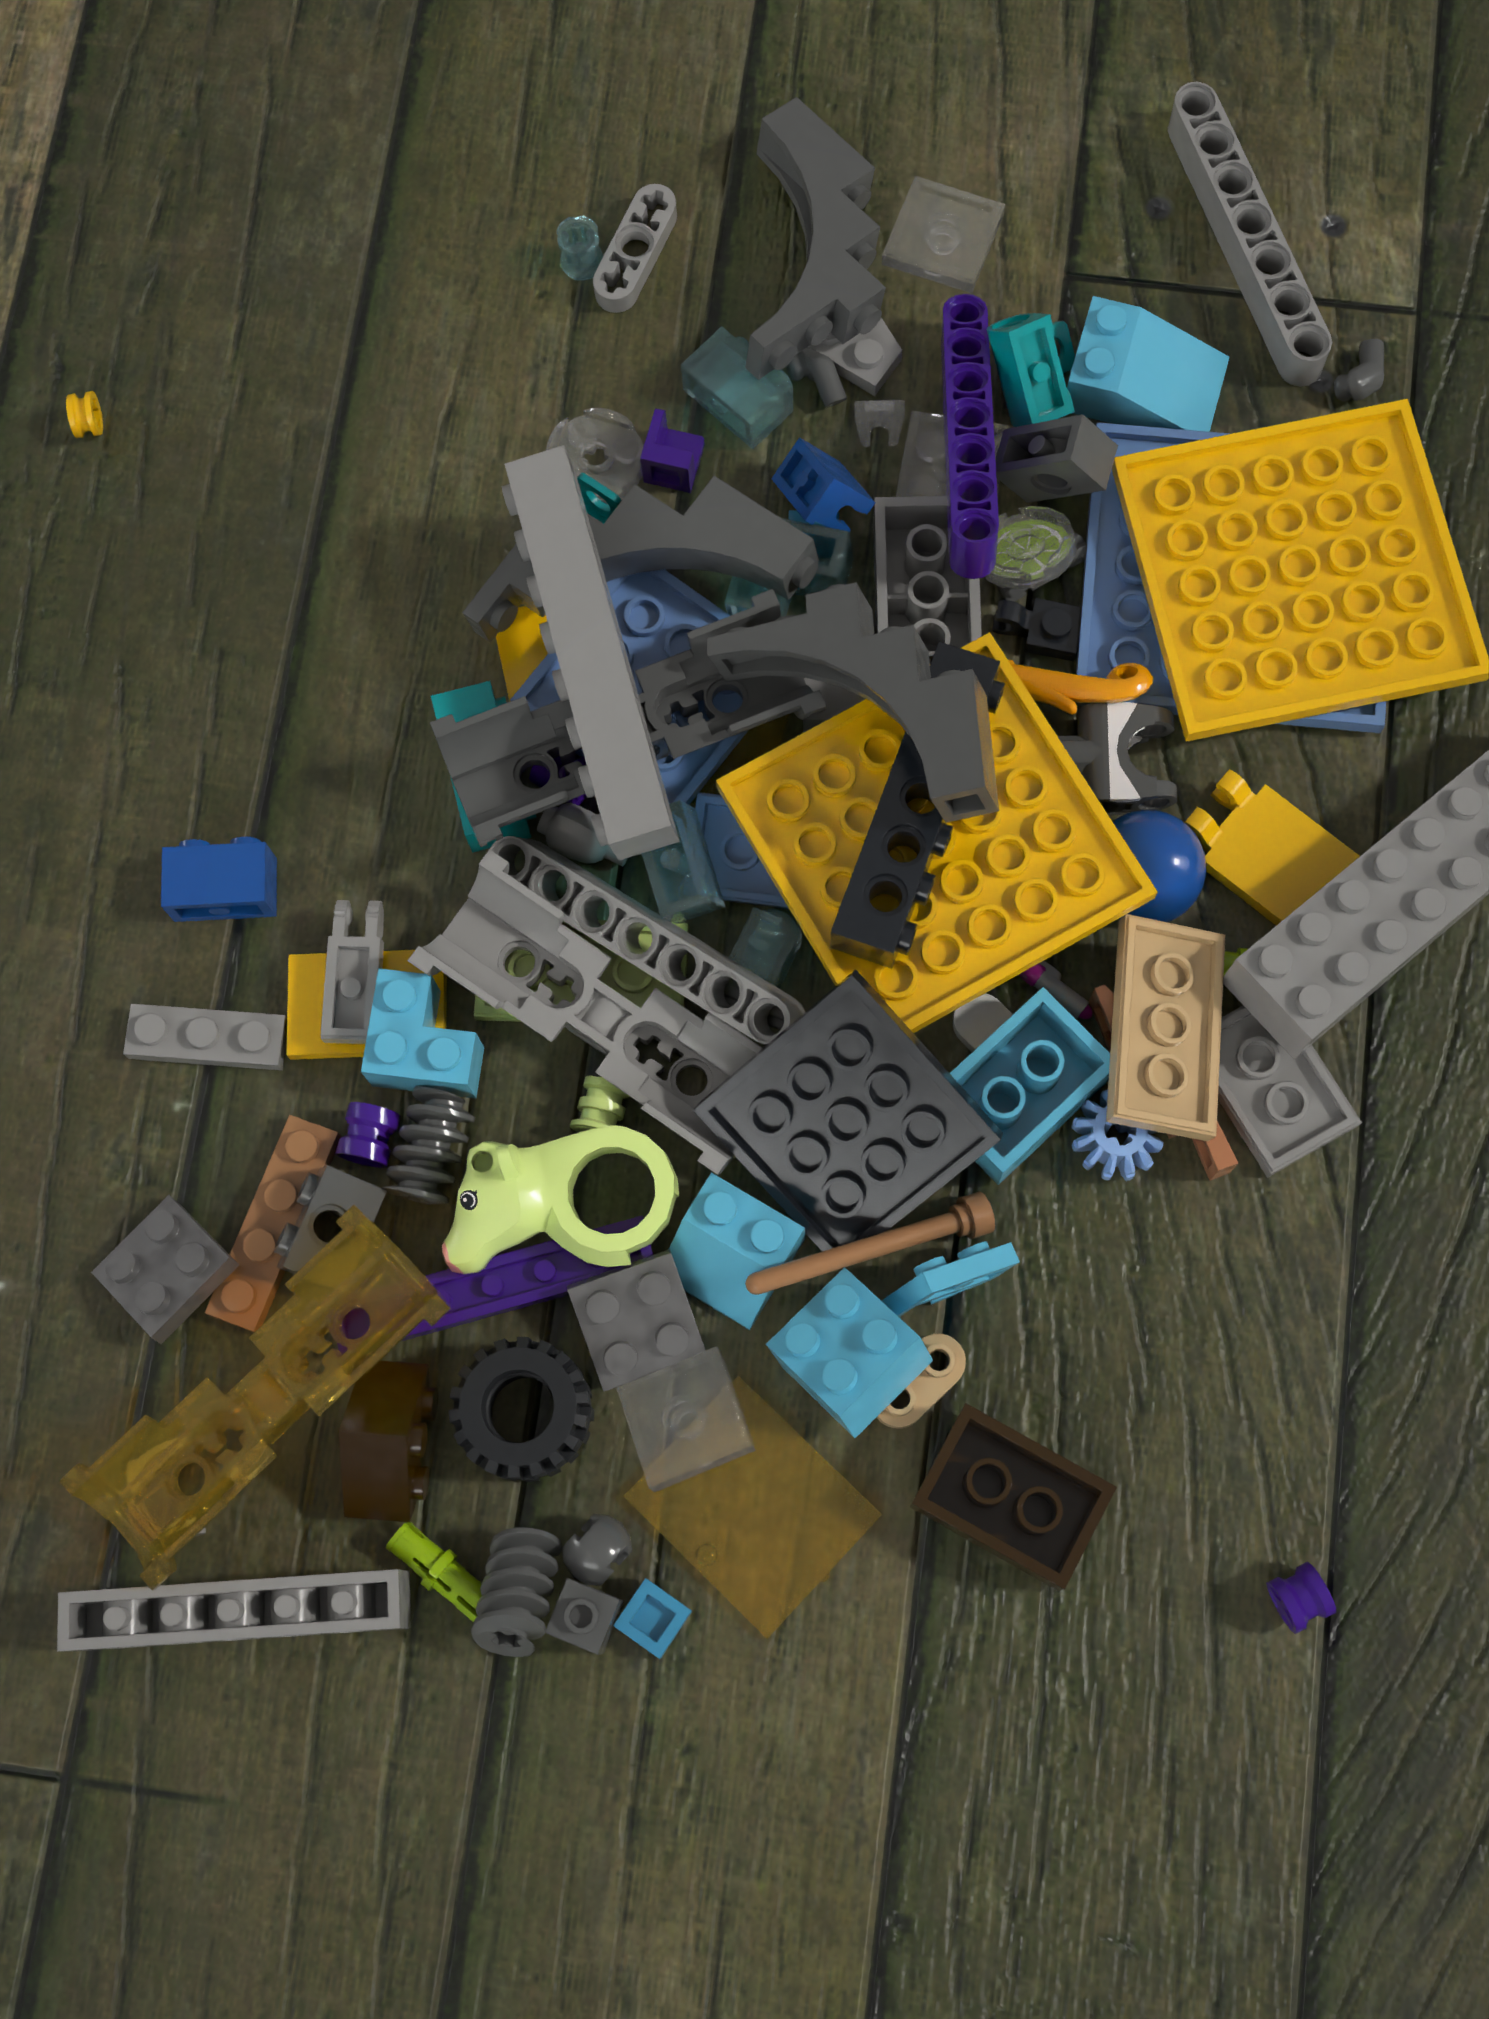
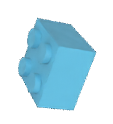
M845 1267L766 1343L782 1368L854 1438L933 1361L920 1336Z

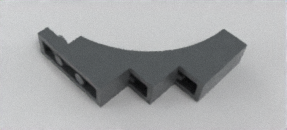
M716 476L712 477L684 515L635 484L604 524L588 514L606 582L642 572L664 569H693L718 572L742 578L769 590L773 589L776 594L789 600L798 587L803 589L811 582L818 569L819 559L813 538ZM515 544L462 612L475 633L490 643L499 632H503L510 627L516 618L520 604H523L541 617L545 616L543 606L535 607L526 578L535 575L531 560L523 562L517 544Z

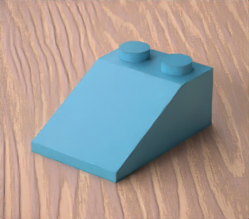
M1093 296L1067 385L1075 410L1071 414H1083L1087 418L1112 424L1210 432L1230 357L1142 307Z

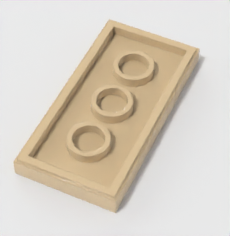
M1129 914L1124 915L1119 920L1106 1122L1203 1141H1210L1216 1137L1225 934Z

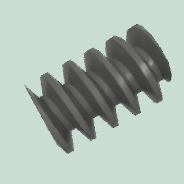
M416 1086L413 1088L412 1094L422 1104L410 1105L406 1110L407 1117L416 1124L403 1125L399 1131L400 1136L411 1145H399L393 1150L394 1157L404 1165L390 1166L386 1171L387 1177L398 1186H385L382 1189L387 1190V1193L422 1204H448L450 1198L437 1190L438 1184L455 1183L456 1178L443 1168L446 1163L462 1162V1157L451 1150L450 1146L451 1143H468L469 1137L456 1129L458 1123H474L475 1117L463 1109L466 1101L459 1096L435 1088Z
M520 1527L503 1530L493 1537L489 1548L491 1556H489L485 1566L486 1576L480 1588L482 1597H480L476 1606L477 1618L474 1620L471 1628L472 1638L481 1648L492 1653L511 1657L531 1656L535 1651V1646L530 1640L542 1638L545 1634L546 1626L540 1618L548 1615L550 1605L544 1598L551 1596L555 1586L549 1577L555 1576L559 1566L554 1557L559 1556L563 1547L561 1540L555 1535L539 1529Z

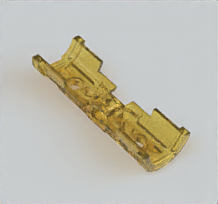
M356 1205L349 1208L336 1221L343 1230L285 1283L287 1288L295 1293V1295L249 1337L265 1358L225 1395L213 1381L206 1377L160 1422L144 1415L90 1467L77 1463L59 1480L72 1496L83 1500L105 1519H109L139 1554L137 1557L144 1570L139 1576L152 1591L156 1590L177 1570L174 1556L228 1506L229 1502L277 1457L270 1444H273L310 1408L320 1416L424 1319L431 1326H434L445 1313L452 1309L443 1295L419 1268ZM353 1309H364L370 1317L368 1331L358 1339H348L342 1331L344 1316ZM330 1331L331 1336L336 1342L347 1347L348 1350L343 1355L340 1351L332 1348L322 1358L321 1361L325 1370L321 1374L313 1371L305 1374L304 1370L309 1365L308 1360L305 1358L306 1354L311 1350L321 1354L333 1344L324 1339V1335ZM229 1428L235 1431L243 1429L244 1432L239 1437V1441L243 1446L241 1450L237 1452L227 1449L215 1459L224 1466L220 1471L210 1458L201 1454L205 1448L207 1452L215 1454L227 1443V1438L223 1434L226 1429ZM197 1463L205 1472V1483L199 1492L187 1496L179 1488L178 1476L186 1465Z

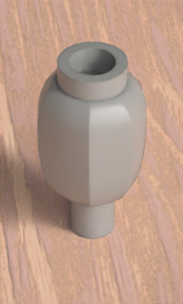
M566 803L560 807L554 806L544 810L537 826V832L545 835L548 847L561 855L582 863H596L606 858L622 867L624 866L628 858L618 861L609 845L600 846L591 816L596 814L573 803Z

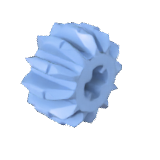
M1104 1090L1100 1094V1105L1094 1101L1086 1100L1081 1107L1086 1118L1079 1117L1073 1120L1071 1128L1084 1136L1073 1141L1072 1149L1075 1152L1090 1151V1154L1082 1164L1086 1170L1092 1169L1097 1162L1104 1164L1101 1172L1103 1180H1110L1115 1167H1118L1121 1176L1125 1181H1128L1135 1176L1134 1165L1145 1171L1151 1168L1154 1162L1149 1153L1160 1152L1163 1147V1141L1151 1135L1156 1133V1131L1106 1122L1108 1090ZM1112 1125H1115L1118 1133L1127 1132L1128 1137L1123 1145H1119L1118 1140L1114 1137H1106Z

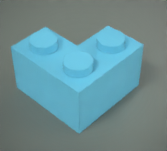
M378 968L361 1073L373 1087L413 1091V1088L416 1086H424L446 1091L459 1097L476 1099L484 1046L476 1032L435 1028L441 991L432 975L428 976L423 973Z

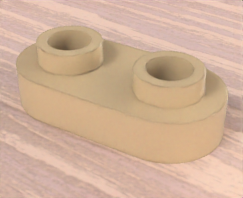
M931 1334L922 1338L929 1354L935 1351L943 1352L948 1357L949 1365L942 1371H936L928 1365L904 1389L910 1400L908 1406L903 1409H896L889 1404L876 1417L881 1423L896 1429L913 1425L960 1380L965 1370L966 1357L963 1348L954 1338L945 1334Z

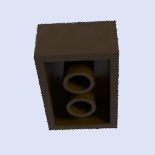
M965 1403L913 1499L910 1508L1055 1590L1060 1591L1065 1590L1117 1487Z

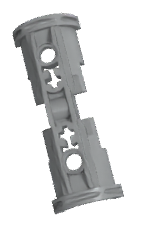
M489 849L479 863L476 880L462 908L442 935L439 934L426 946H418L407 961L428 976H433L442 971L495 1009H504L550 1042L555 1040L562 1029L566 1027L567 1030L606 1056L595 1073L642 1104L641 1109L703 1151L697 1161L715 1174H721L734 1159L735 1155L693 1110L701 1100L757 1054L762 1047L710 1012L705 1017V1020H702L657 988L653 990L640 1008L600 981L599 978L608 967L611 957L562 924L564 912L508 875L509 862ZM516 950L528 951L535 958L533 970L524 977H514L505 970L506 958ZM546 964L552 967L546 973L549 980L559 986L565 985L567 980L573 982L571 991L575 999L571 1003L564 999L558 1005L552 1003L554 999L553 992L541 982L536 992L530 989L541 978ZM653 1039L658 1041V1053L669 1062H671L675 1052L682 1056L670 1068L666 1081L658 1077V1075L664 1072V1066L653 1059H648L644 1064L638 1062L640 1054L635 1046L639 1042L648 1045ZM688 1067L699 1068L707 1077L706 1088L695 1096L683 1094L676 1085L678 1074Z

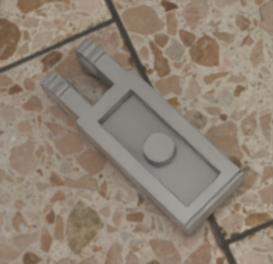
M337 900L332 936H328L320 1034L321 1040L324 1043L366 1044L378 968L382 969L384 942L382 937L384 909L382 901L368 902L365 913V937L351 936L353 910L350 901Z

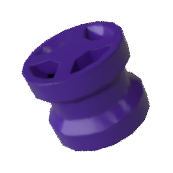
M1309 1562L1297 1566L1294 1575L1287 1579L1276 1577L1266 1582L1273 1604L1285 1624L1294 1634L1305 1630L1308 1621L1314 1617L1327 1618L1336 1613L1334 1600L1325 1582Z

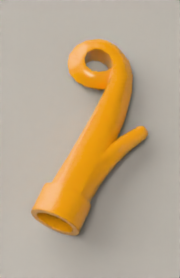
M1008 659L1035 701L1052 705L1070 715L1077 712L1075 702L1119 703L1134 700L1146 693L1153 682V676L1150 671L1137 663L1119 664L1112 668L1105 679L1017 665L1013 660Z

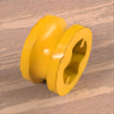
M87 391L83 398H79L75 393L68 394L66 397V410L74 437L76 439L83 438L87 431L92 432L94 436L102 435L103 418L95 392Z

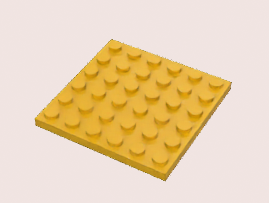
M1408 399L1114 458L1112 466L1113 477L1186 742L1473 684L1489 679V657Z
M990 632L961 647V649L1000 661L997 681L1005 683V687L996 713L989 712L999 811L945 823L953 826V831L944 856L933 855L928 873L934 874L936 877L926 906L916 903L910 918V922L918 924L913 943L908 955L897 954L892 969L832 949L830 944L833 924L904 737L905 730L872 701L865 699L716 780V788L835 986L856 969L913 1033L1155 899L1158 893ZM916 798L907 803V806L912 811L920 814L928 813L935 808L929 800L924 798ZM897 846L889 852V855L898 862H910L917 857L916 852L907 846ZM888 894L878 895L871 900L872 906L882 912L893 911L900 905L895 897Z

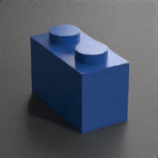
M236 837L230 840V844L210 845L207 841L189 839L181 841L179 846L162 847L161 907L174 922L277 917V858L266 842H261V840L253 837Z

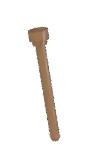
M980 1191L959 1197L956 1204L949 1207L948 1213L754 1272L747 1277L745 1285L751 1294L759 1295L956 1233L959 1237L966 1235L969 1239H974L994 1232V1213L987 1197Z

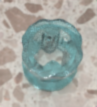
M586 216L568 217L557 228V242L562 250L560 258L562 269L568 277L575 280L591 279L594 277L603 258L601 248L598 246L597 224Z

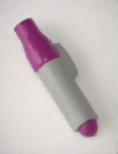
M1042 961L1019 974V977L1030 986L1038 990L1044 987L1075 1018L1089 1019L1092 1017L1093 1011L1088 1005L1090 1002L1060 981L1061 973L1047 962Z

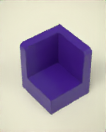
M655 408L640 456L643 482L691 493L705 446L704 438L700 435L669 429L667 427L666 411Z

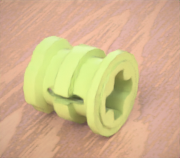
M586 1076L583 1086L587 1089L586 1096L580 1097L577 1107L581 1111V1116L579 1119L571 1120L570 1128L578 1133L616 1125L617 1121L623 1120L626 1110L621 1105L622 1100L629 1097V1095L603 1077Z

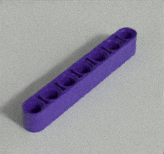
M959 294L949 298L944 303L941 337L949 563L951 569L957 575L968 579H978L989 575L995 568L999 531L990 348L987 334L988 311L986 303L981 298L971 294Z

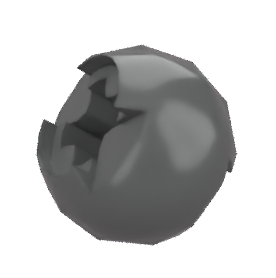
M593 1514L581 1527L585 1532L584 1536L578 1537L574 1534L562 1547L563 1563L572 1577L586 1585L601 1586L614 1572L610 1568V1563L616 1562L620 1565L632 1552L631 1536L622 1522L606 1514Z

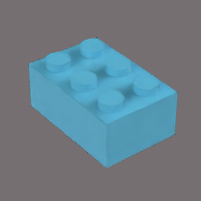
M1044 987L950 1072L952 1077L1003 1132L1001 1140L975 1160L997 1185L1076 1113L1086 1100L1092 1098L1109 1082L1110 1053Z

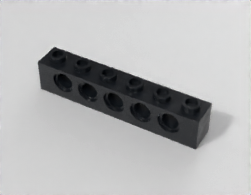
M939 641L930 664L931 678H935L949 670L965 671L973 669L987 695L988 712L996 713L1005 687V683L997 681L1000 661ZM906 731L833 924L830 944L832 949L891 969L898 953L908 955L918 926V924L910 922V918L916 903L926 906L936 875L928 873L933 855L944 856L953 831V826L945 824L936 807L928 813L920 814L912 811L907 806L909 801L916 798L927 799L932 804L933 802L930 799L922 759L913 740ZM897 846H907L916 852L917 857L910 862H898L889 855V852ZM888 894L895 897L900 905L893 911L882 912L872 906L871 900L878 895Z

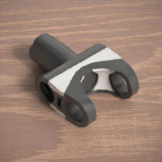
M1131 702L1090 703L1079 707L1076 712L1077 736H1057L1108 815H1124L1139 810L1158 811L1168 808L1177 802L1176 784L1166 780H1157V776L1146 775L1139 771L1130 761L1128 753L1129 749L1137 744L1148 742L1151 738L1167 736L1175 730L1174 714L1170 710L1159 706Z

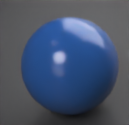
M1157 810L1133 811L1113 820L1112 822L1158 891L1155 899L1128 914L1163 922H1171L1183 915L1199 897L1206 877L1205 853L1194 831L1179 818Z

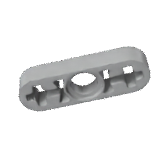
M649 184L639 189L635 194L593 277L595 298L602 309L612 313H619L628 310L635 304L677 221L676 198L668 187L661 184ZM657 204L663 205V210L657 209L650 220V228L647 226V209L653 210ZM631 240H642L649 246L644 254L636 257L629 256L622 251L624 245ZM621 268L624 270L622 277L624 288L617 287L613 293L608 292L607 286L614 287L621 276Z

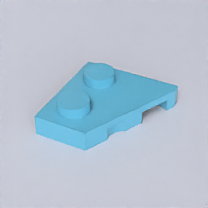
M984 1241L957 1254L959 1260L947 1264L944 1256H940L916 1266L913 1269L916 1277L881 1301L901 1318L903 1314L915 1306L929 1301L932 1305L962 1291L988 1282L1020 1261L1011 1242L990 1249L988 1242Z

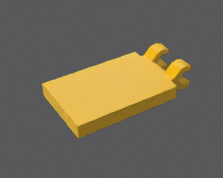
M1230 769L1216 784L1217 788L1211 794L1219 804L1232 811L1224 822L1218 826L1215 820L1199 807L1184 822L1194 831L1204 852L1207 853L1205 855L1206 872L1276 926L1360 857L1265 784L1255 795L1246 781Z

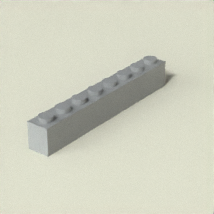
M562 445L505 463L510 484L501 486L510 515H518L522 529L514 531V536L523 562L531 560L535 575L526 578L535 607H544L547 622L539 624V628L548 654L556 653L560 669L552 671V676L561 702L566 700L570 702L573 717L566 718L565 723L573 748H582L587 764L578 767V771L586 796L588 798L596 797L600 813L591 816L598 842L601 847L609 845L618 861L680 842L577 475L566 448Z

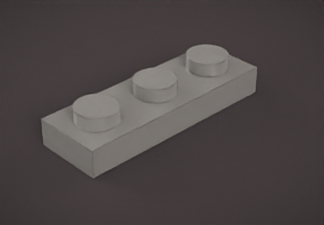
M131 1004L123 1054L128 1059L283 1071L287 1043L286 1015Z

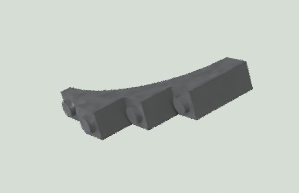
M797 97L762 118L756 153L779 178L796 207L805 235L807 259L806 267L796 289L779 311L750 335L745 368L758 380L774 369L781 370L785 368L796 354L810 345H819L830 333L844 344L859 333L864 335L870 332L882 316L881 306L886 289L882 283L866 270L876 257L877 252L875 249L880 231V226L862 211L871 198L870 189L875 167Z
M856 582L847 585H832L823 591L805 595L807 610L805 614L785 615L773 622L748 628L737 627L728 630L724 634L707 638V655L726 681L759 676L804 677L838 685L872 701L896 720L913 740L923 762L930 799L945 823L999 811L987 695L973 669L965 671L949 670L935 678H931L929 652L914 625L888 627L880 633L874 634L872 608Z

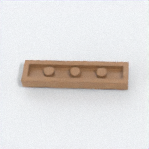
M289 1115L230 1252V1256L239 1266L214 1290L205 1314L256 1334L260 1333L285 1274V1270L277 1267L282 1255L274 1253L276 1243L285 1224L288 1222L295 1225L304 1205L297 1203L296 1199L307 1174L310 1172L317 1175L321 1167L330 1166L339 1139L342 1138L338 1132Z

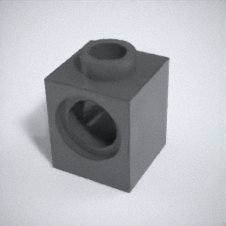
M567 1578L545 1633L597 1655L604 1654L614 1629L613 1625L617 1621L625 1601L574 1579Z

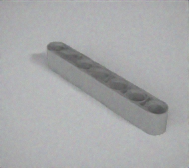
M1187 83L1176 92L1168 126L1171 142L1279 374L1284 381L1291 385L1299 387L1309 386L1316 382L1321 375L1331 350V334L1216 92L1205 83ZM1261 271L1269 272V273H1271L1272 275L1264 274V273L1261 272ZM1279 311L1288 312L1291 316L1284 315ZM1298 352L1308 353V354L1311 355L1312 357L1303 356V355L1299 354Z
M506 836L496 841L490 848V850L509 862L508 875L564 912V922L751 1039L762 1044H768L805 1013L803 1005L789 994L542 842ZM522 849L525 854V865L518 873L514 860L516 854ZM564 875L567 881V890L564 896L559 899L556 894L555 885L558 878ZM605 900L609 906V917L605 924L601 925L597 919V909L599 904ZM645 926L652 933V943L646 952L641 949L638 938L640 931ZM688 952L693 955L696 962L694 974L689 979L681 971L682 959ZM733 978L739 986L740 995L738 1001L733 1006H730L725 1000L724 988L727 982ZM774 1006H778L784 1015L783 1027L777 1034L770 1030L767 1022L769 1011Z

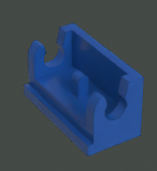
M800 437L771 478L806 522L813 525L816 521L839 534H846L851 531L843 520L837 519V513L842 507L852 506L855 511L868 514L876 503L839 460Z

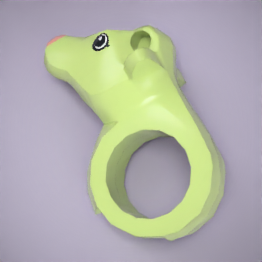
M611 1125L590 1129L540 1145L523 1148L513 1144L507 1145L494 1141H484L469 1150L467 1169L458 1190L454 1222L447 1238L442 1244V1256L452 1272L461 1274L478 1273L485 1269L490 1260L499 1252L518 1245L539 1233L546 1232L562 1248L586 1263L603 1267L631 1265L630 1254L652 1244L669 1224L676 1198L679 1197L678 1178L667 1154L647 1135L624 1126ZM624 1153L638 1158L650 1169L655 1182V1198L649 1214L638 1226L623 1233L603 1234L589 1229L580 1221L574 1208L573 1188L578 1174L590 1161L604 1154Z

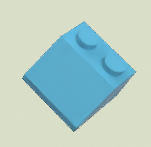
M711 1172L683 1217L669 1249L685 1292L751 1330L774 1290L759 1295L751 1294L745 1285L747 1277L754 1272L792 1261L805 1240V1227Z

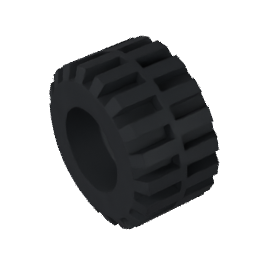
M517 1337V1341L508 1342L505 1338L495 1341L494 1348L488 1351L481 1348L473 1354L476 1360L470 1367H467L465 1364L458 1373L462 1377L458 1387L452 1386L449 1398L454 1400V1408L449 1410V1420L456 1429V1433L453 1435L458 1445L466 1451V1456L473 1463L491 1474L515 1482L516 1480H524L526 1482L540 1481L539 1478L546 1475L552 1477L561 1472L560 1468L567 1462L573 1463L579 1456L577 1451L582 1443L587 1444L591 1433L588 1431L590 1421L594 1422V1409L591 1407V1398L593 1396L590 1386L586 1383L583 1373L563 1351H559L548 1342L540 1340V1342L532 1341L529 1337ZM521 1378H533L542 1382L552 1394L554 1400L552 1419L547 1428L536 1438L523 1443L508 1441L494 1428L492 1422L494 1401L498 1393L512 1381Z

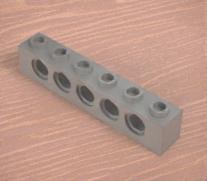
M394 1569L59 1592L57 1652L411 1628L410 1571Z

